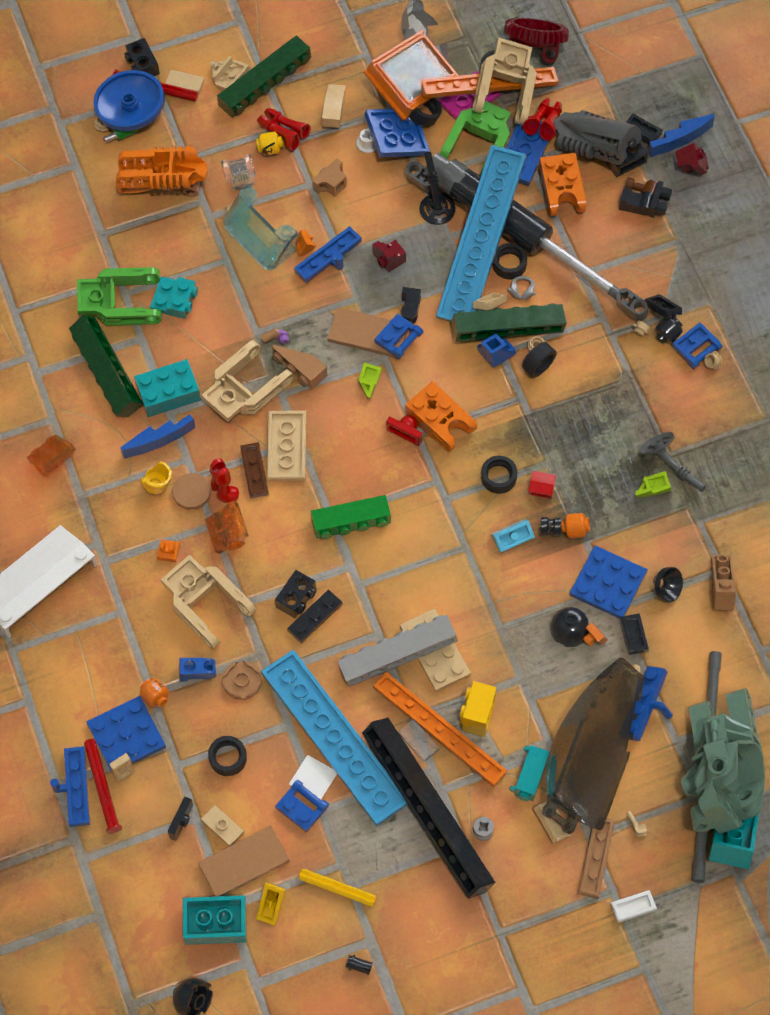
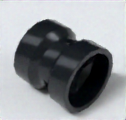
M541 517V536L553 534V536L560 537L561 518L549 519L548 517Z

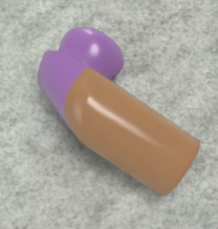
M275 328L261 335L264 343L273 339L279 340L281 344L289 342L288 333Z

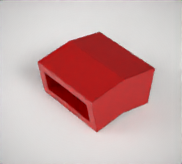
M532 471L528 495L552 499L556 475Z

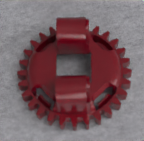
M516 17L508 19L504 26V33L509 36V41L543 48L542 57L547 63H553L557 60L561 43L567 42L569 37L568 28L553 21ZM553 50L555 56L549 57L546 51Z

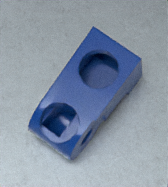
M212 658L179 659V682H184L188 679H212L216 677V661Z

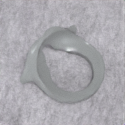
M527 276L514 278L511 287L507 289L515 298L527 300L532 295H536L534 292L535 282ZM527 280L531 285L521 296L516 282Z

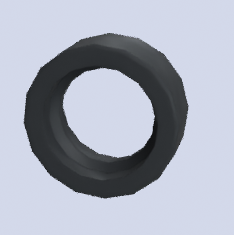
M423 92L415 93L410 99V101L419 96L420 94H422ZM436 97L423 104L431 111L432 115L423 113L419 108H416L409 118L420 126L429 127L434 125L442 113L441 104Z
M513 243L499 246L492 263L494 272L499 277L508 280L522 276L527 267V254L525 250ZM512 254L519 257L521 262L516 268L509 269L499 264V258L503 255Z
M547 342L538 344L525 357L522 369L531 377H538L553 363L557 355L556 350Z
M501 455L492 456L487 459L481 470V480L484 487L490 492L497 494L510 491L517 481L518 472L515 463L508 457ZM496 466L505 467L510 471V479L504 483H495L488 477L489 470Z
M222 736L211 744L208 750V758L212 769L217 774L233 776L245 767L247 753L243 743L238 738ZM224 746L235 747L239 752L238 762L232 766H221L216 760L217 751Z

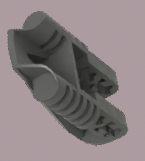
M585 110L574 113L564 112L554 122L556 133L559 135L556 142L558 148L589 159L595 157L616 165H621L627 158V147L635 148L642 140L640 129L637 126L623 121L611 120Z

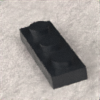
M328 589L287 628V631L302 644L343 605L342 601Z

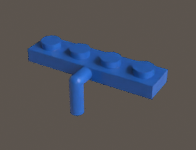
M349 226L294 267V271L307 283L331 264L338 270H342L344 267L343 255L362 242V238Z
M647 667L637 691L636 703L632 704L620 733L623 739L640 741L653 709H658L666 719L672 718L673 714L663 702L657 701L668 673L665 668Z
M84 746L64 748L66 784L59 785L57 779H52L50 781L51 787L55 793L67 792L70 827L90 825Z

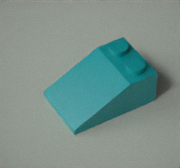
M759 814L742 820L743 823L740 828L719 834L714 828L709 861L749 869L754 853Z

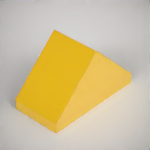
M265 883L256 917L257 920L274 926L277 924L287 898L284 888Z

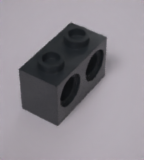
M145 38L125 45L126 53L124 55L128 63L131 62L132 70L147 72L153 76L160 74L158 63Z
M641 142L635 148H626L627 158L621 165L605 161L616 178L647 163L648 151Z
M295 570L275 598L276 608L293 618H296L298 614H302L306 608V602L309 598L312 599L317 592L316 581ZM301 585L307 586L304 590L298 589ZM291 600L296 601L294 605L287 604Z

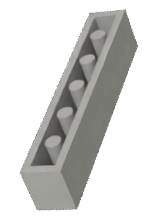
M439 615L433 618V621L426 624L420 623L410 631H401L391 639H382L372 647L366 646L360 649V652L346 654L341 660H338V663L348 686L351 687L456 643L458 639L448 615Z

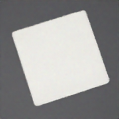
M307 755L289 785L292 786L299 779L303 782L304 787L322 799L337 773L334 769Z

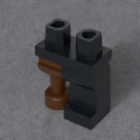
M628 177L621 194L619 210L649 215L652 218L655 217V214L665 215L668 203L660 202V199L670 201L672 189L663 187V181L649 180L646 184L635 183V179ZM632 190H636V191H639V192H642V193L640 194V193L632 192Z

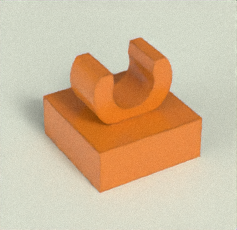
M300 230L292 241L299 256H305L308 251L314 250L317 246L316 243L312 244L313 236L308 235L307 230Z
M161 539L157 560L176 563L180 542Z
M592 622L586 627L590 633L583 640L590 647L596 641L603 645L608 640Z

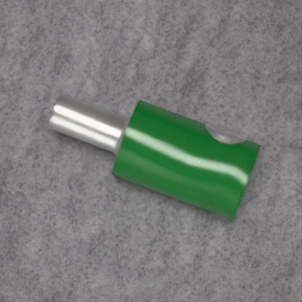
M113 129L114 133L103 137L105 143L114 139L120 141L137 133L138 130L118 131Z

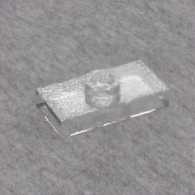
M414 719L398 731L402 739L423 762L439 751V747Z

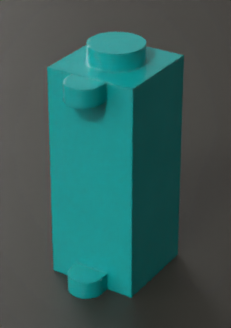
M531 745L524 748L528 755L517 785L510 786L509 789L523 801H534L550 756V751Z

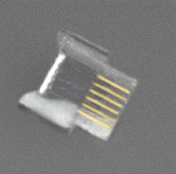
M246 154L243 159L230 162L227 160L221 161L225 181L227 184L231 183L233 191L255 186L253 177H256L251 154Z

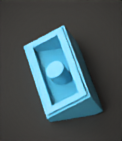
M527 519L491 534L500 553L535 538Z

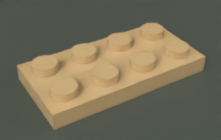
M434 608L400 624L401 631H410L416 625L431 622L433 618L439 615ZM455 643L418 658L436 693L471 676V672Z

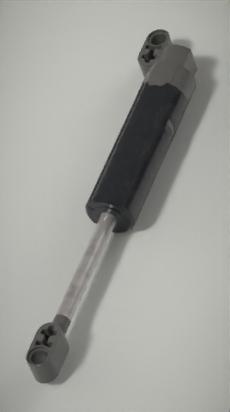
M439 153L435 154L432 158L435 172L438 173L439 189L470 211L481 176L457 159L449 161ZM416 161L409 162L406 166L409 181L424 192L432 193L431 185L428 183L427 166L424 167ZM418 170V173L411 174V172ZM513 199L502 232L503 235L521 246L531 255H536L545 249L617 300L618 307L637 321L647 318L648 306L645 300L627 288L619 289L552 242L550 238L553 234V227ZM638 307L644 308L642 312L635 311Z

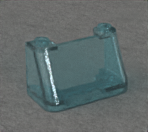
M248 183L240 190L224 217L223 224L225 229L263 268L273 270L296 252L299 233L290 225H282L275 230L254 209L253 203L257 200L258 195L257 191Z

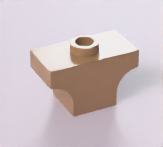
M338 158L335 159L328 167H324L312 180L313 190L317 194L329 192L335 197L347 186V176L342 173V161Z

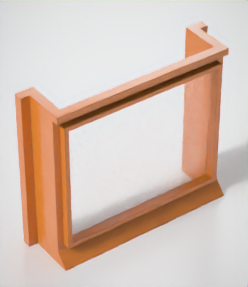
M424 30L419 31L371 61L368 68L363 72L402 121L408 119L413 110L432 99L424 98L420 85L421 79L459 76L427 38Z

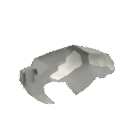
M409 0L402 14L401 30L405 39L410 38L421 30H424V34L429 39L427 26L438 25L435 19L423 10L424 5L420 0ZM416 43L409 48L412 54L416 55V59L420 58L425 67L428 68L426 71L428 79L439 78L441 73ZM447 43L435 46L447 61Z

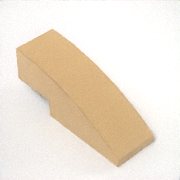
M328 84L322 115L323 127L340 128L346 85Z

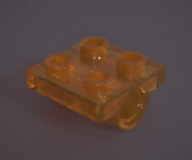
M55 434L47 438L44 444L39 448H35L26 458L42 476L46 477L58 467L59 463L62 464L72 456L76 449L71 443Z
M233 501L205 519L215 553L221 554L227 549L235 550L245 544L244 538L249 535L238 502Z

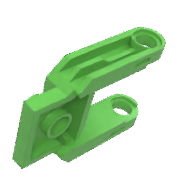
M487 101L484 102L482 114L472 111V108L461 111L440 151V155L448 159L464 128L489 141H494V146L504 148L510 135L506 123L511 112ZM484 163V165H483V168H482V170H481V172H480V175H479V176H481V175H482V172H483V169H484V166H485V163Z
M154 267L106 268L98 274L96 279H77L78 315L97 314V319L106 326L160 323L162 321L161 310L145 309V307L115 308L114 286L156 284L160 281L159 269Z

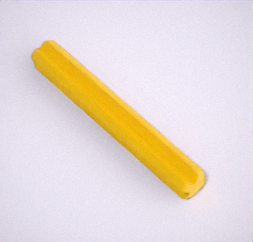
M303 868L299 873L300 880L371 907L376 902V896L310 870Z

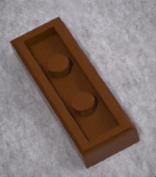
M259 442L240 445L250 499L269 495Z

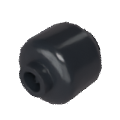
M672 316L669 319L663 318L655 328L656 338L663 344L665 342L672 344L682 334L683 324Z

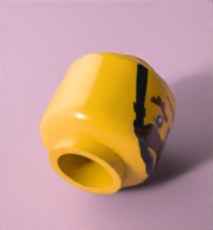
M274 131L262 133L259 135V139H256L258 152L262 153L263 156L279 154L281 147H284L282 136L279 137Z

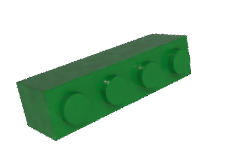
M386 495L311 510L316 539H328L338 534L347 535L352 531H365L371 527H384L391 523V513Z

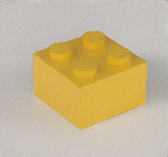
M473 681L472 687L467 688L465 705H462L459 722L462 724L463 732L482 737L486 736L496 702L497 687Z

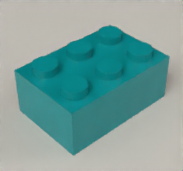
M188 359L134 376L136 387L148 418L201 400L199 388Z
M245 895L183 898V940L185 945L247 943V902Z

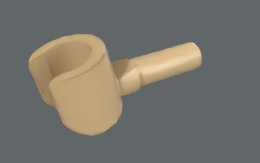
M628 811L626 814L632 822L635 836H646V825H638L631 811Z

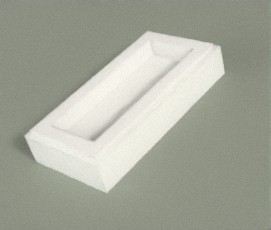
M650 890L611 902L610 904L617 923L657 910Z

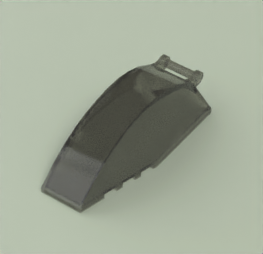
M618 658L583 691L563 720L549 752L546 768L548 800L542 814L559 824L566 834L573 833L578 822L597 830L603 829L629 759L630 752L626 751L628 740L633 739L634 733L630 732L632 720L637 719L634 709L636 701L641 699L645 677L624 658ZM557 808L567 814L566 819L556 812Z

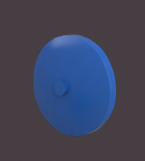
M138 70L123 71L110 76L98 87L94 95V109L98 119L105 126L118 131H132L147 126L159 116L165 103V95L161 83L153 75Z

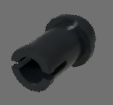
M349 955L345 966L349 968V971L353 969L367 975L370 974L373 962L355 957L356 955Z

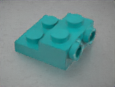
M161 276L150 309L161 310L162 314L186 319L187 313H190L192 310L193 297L196 298L198 293L196 282L181 277L174 280Z

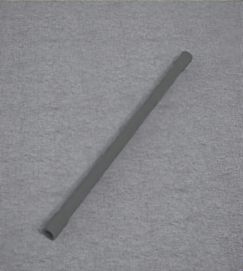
M718 651L710 652L707 701H710L715 716L722 653ZM707 831L697 832L695 861L692 881L696 883H703L705 880Z

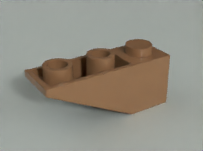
M277 345L272 346V357L277 363H282L286 370L288 369L296 375L303 386H308L312 390L328 376L327 366L314 355Z
M712 555L714 610H734L736 589L731 555Z

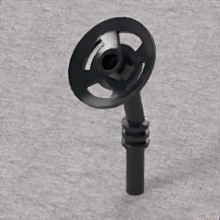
M425 152L424 156L428 169L427 177L428 183L431 185L432 194L426 196L421 201L419 207L420 215L430 224L442 225L454 217L456 207L454 201L449 196L439 193L438 173L435 172L431 152ZM446 200L449 201L451 205V210L448 209V203ZM424 206H427L429 215L426 214ZM443 213L447 215L443 218H435V215H441Z

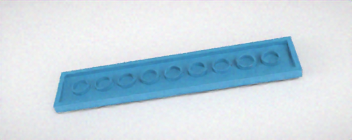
M491 145L436 314L437 318L452 322L454 313L460 311L475 312L478 310L473 308V302L482 297L527 158L526 154Z
M294 649L261 671L263 677L376 827L408 805L387 771Z

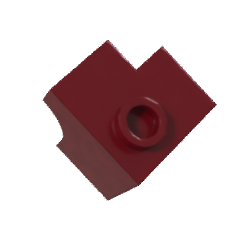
M695 143L675 151L678 167L686 174L691 171H696L700 175L707 173L709 165L706 153Z
M396 240L388 244L379 241L372 244L373 255L377 258L379 266L385 268L388 273L406 262V252Z

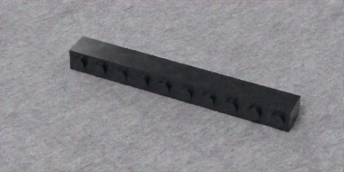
M389 717L372 721L362 732L363 736L468 899L485 894L496 882Z

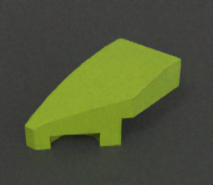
M364 362L358 380L367 398L371 399L381 376L382 368Z
M666 471L648 477L645 476L639 490L635 492L636 497H647L672 491Z

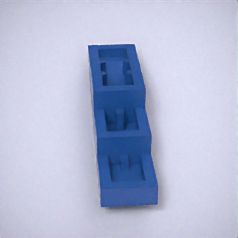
M714 114L680 121L678 129L665 131L664 138L650 141L648 149L650 157L672 151L700 137L713 127Z
M189 414L175 425L169 420L157 430L149 426L120 447L122 456L129 458L145 454L181 438L196 428L193 417Z

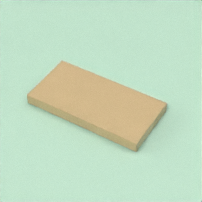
M269 411L267 482L305 481L306 411Z

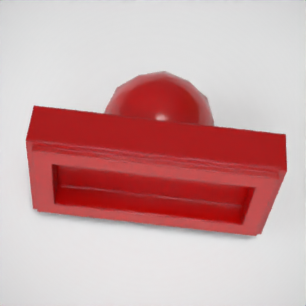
M405 415L400 421L390 416L386 421L387 431L420 446L423 441L422 432L416 430L418 421L414 416Z

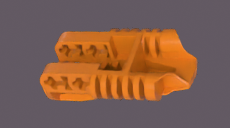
M172 146V149L170 147H165V149L163 147H159V149L153 147L152 150L122 151L118 157L119 172L116 175V186L119 194L140 193L155 189H168V187L174 189L175 186L177 189H181V186L183 188H190V185L206 179L208 173L207 163L198 157L197 152L192 146H185V148L179 146L178 149L176 146Z

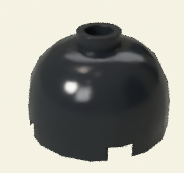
M564 607L558 610L552 618L550 625L551 635L557 643L559 642L565 647H576L584 642L583 638L589 634L586 628L589 625V620L580 609Z
M189 978L181 982L173 991V1007L177 1014L200 1015L201 1012L205 1014L213 996V991L209 990V986L212 987L211 984L198 978Z

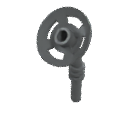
M672 432L659 434L641 446L639 451L642 455L656 453L675 471L678 477L682 478V480H687L701 492L705 490L706 486L692 476L689 470L684 468L683 465L680 466L666 452V447L675 437Z

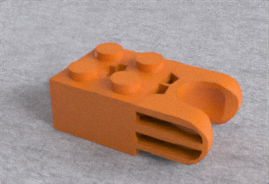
M576 153L541 157L539 171L549 215L557 216L558 205L562 202H571L577 212H585L586 199Z
M433 381L405 404V415L414 416L418 421V427L447 451H452L455 448V439L449 433L453 428H461L467 433H472L477 429L476 421Z

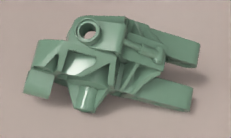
M747 688L726 694L729 716L724 713L715 716L710 701L689 707L695 743V756L692 757V761L696 763L681 779V784L686 796L698 798L699 804L693 806L690 810L693 829L697 832H705L715 828L719 834L740 828L743 823L742 820L752 818L761 811L765 785L764 757L761 741L758 737L752 700Z

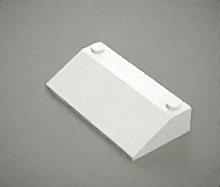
M61 525L0 574V630L8 638L11 637L9 631L11 625L88 562L94 567L98 565L95 555L86 545Z

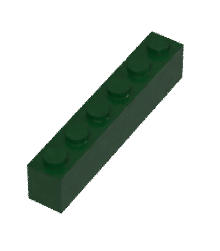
M297 35L219 93L217 95L218 106L231 118L241 114L246 107L254 104L259 97L267 94L276 84H280L289 74H293L297 68L306 64L311 58L310 47Z
M551 303L544 306L531 305L521 308L516 306L509 309L496 308L486 311L476 310L475 312L460 311L454 313L451 324L455 342L484 340L494 334H497L500 338L562 333L567 322L563 304Z
M83 314L69 328L72 338L77 342L80 353L88 362V367L94 373L96 382L101 386L105 398L111 404L112 411L118 416L129 417L143 402L97 319Z

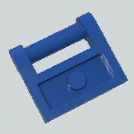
M397 313L377 335L374 343L396 358L401 359L404 351L424 331L421 327L412 324ZM408 331L411 332L399 347H394Z
M700 322L673 342L672 347L688 362L692 369H695L705 359L707 354L712 353V351H719L722 348V344ZM706 342L711 344L696 357L692 355L693 352Z
M299 779L293 783L289 791L275 805L278 811L306 833L329 807L327 801H322L309 791ZM297 792L318 807L315 812L295 797Z

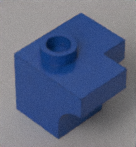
M497 334L492 335L477 346L478 352L493 368L516 354V349L507 339H501Z

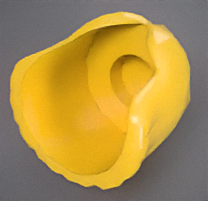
M160 461L154 468L146 472L145 477L141 478V484L148 493L158 495L166 490L172 478L170 466Z

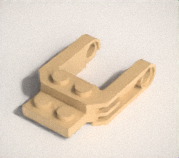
M502 38L497 39L494 55L486 58L481 64L472 111L483 113L482 108L488 95L491 76L514 83H521L515 123L523 125L529 115L537 75L533 66L529 64L532 47Z
M254 340L248 342L215 370V384L201 395V399L227 422L238 413L255 415L288 387L294 379V374L287 369L280 375L273 377L253 395L233 376L257 357L261 351V346Z
M188 555L161 579L163 585L174 595V612L211 649H214L221 641L217 640L209 631L208 626L190 608L212 591L214 586H217L247 617H250L257 611L253 603L217 567L203 568L191 555Z

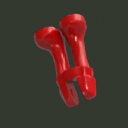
M544 99L539 104L538 111L523 123L525 133L528 135L536 134L544 117L545 120L540 127V136L544 140H552L556 134L554 121L562 113L561 102L557 101L554 107L549 106L551 99Z
M267 108L264 111L267 117L260 115L257 119V122L267 131H274L285 139L286 148L290 151H295L299 145L300 138L302 140L306 139L311 131V126L308 123L286 118L280 111ZM280 124L289 127V128L292 129L293 131H291V130H289V129H287V128H284V127L280 126Z
M217 458L212 461L209 470L212 474V490L218 491L216 494L218 500L229 504L234 503L239 498V490L235 486H228L231 481L230 472L225 467L224 461Z

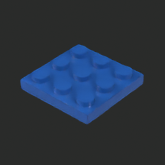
M393 109L365 111L364 115L379 157L424 156L425 152H430L422 127L410 118L402 121Z
M595 545L569 596L620 619V617L625 616L648 569Z
M141 696L86 721L110 771L109 764L125 753L130 757L131 763L134 764L166 748Z

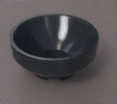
M665 567L654 577L653 584L657 597L664 602H673L680 596L683 588V577L677 568ZM663 579V586L660 588L661 580Z

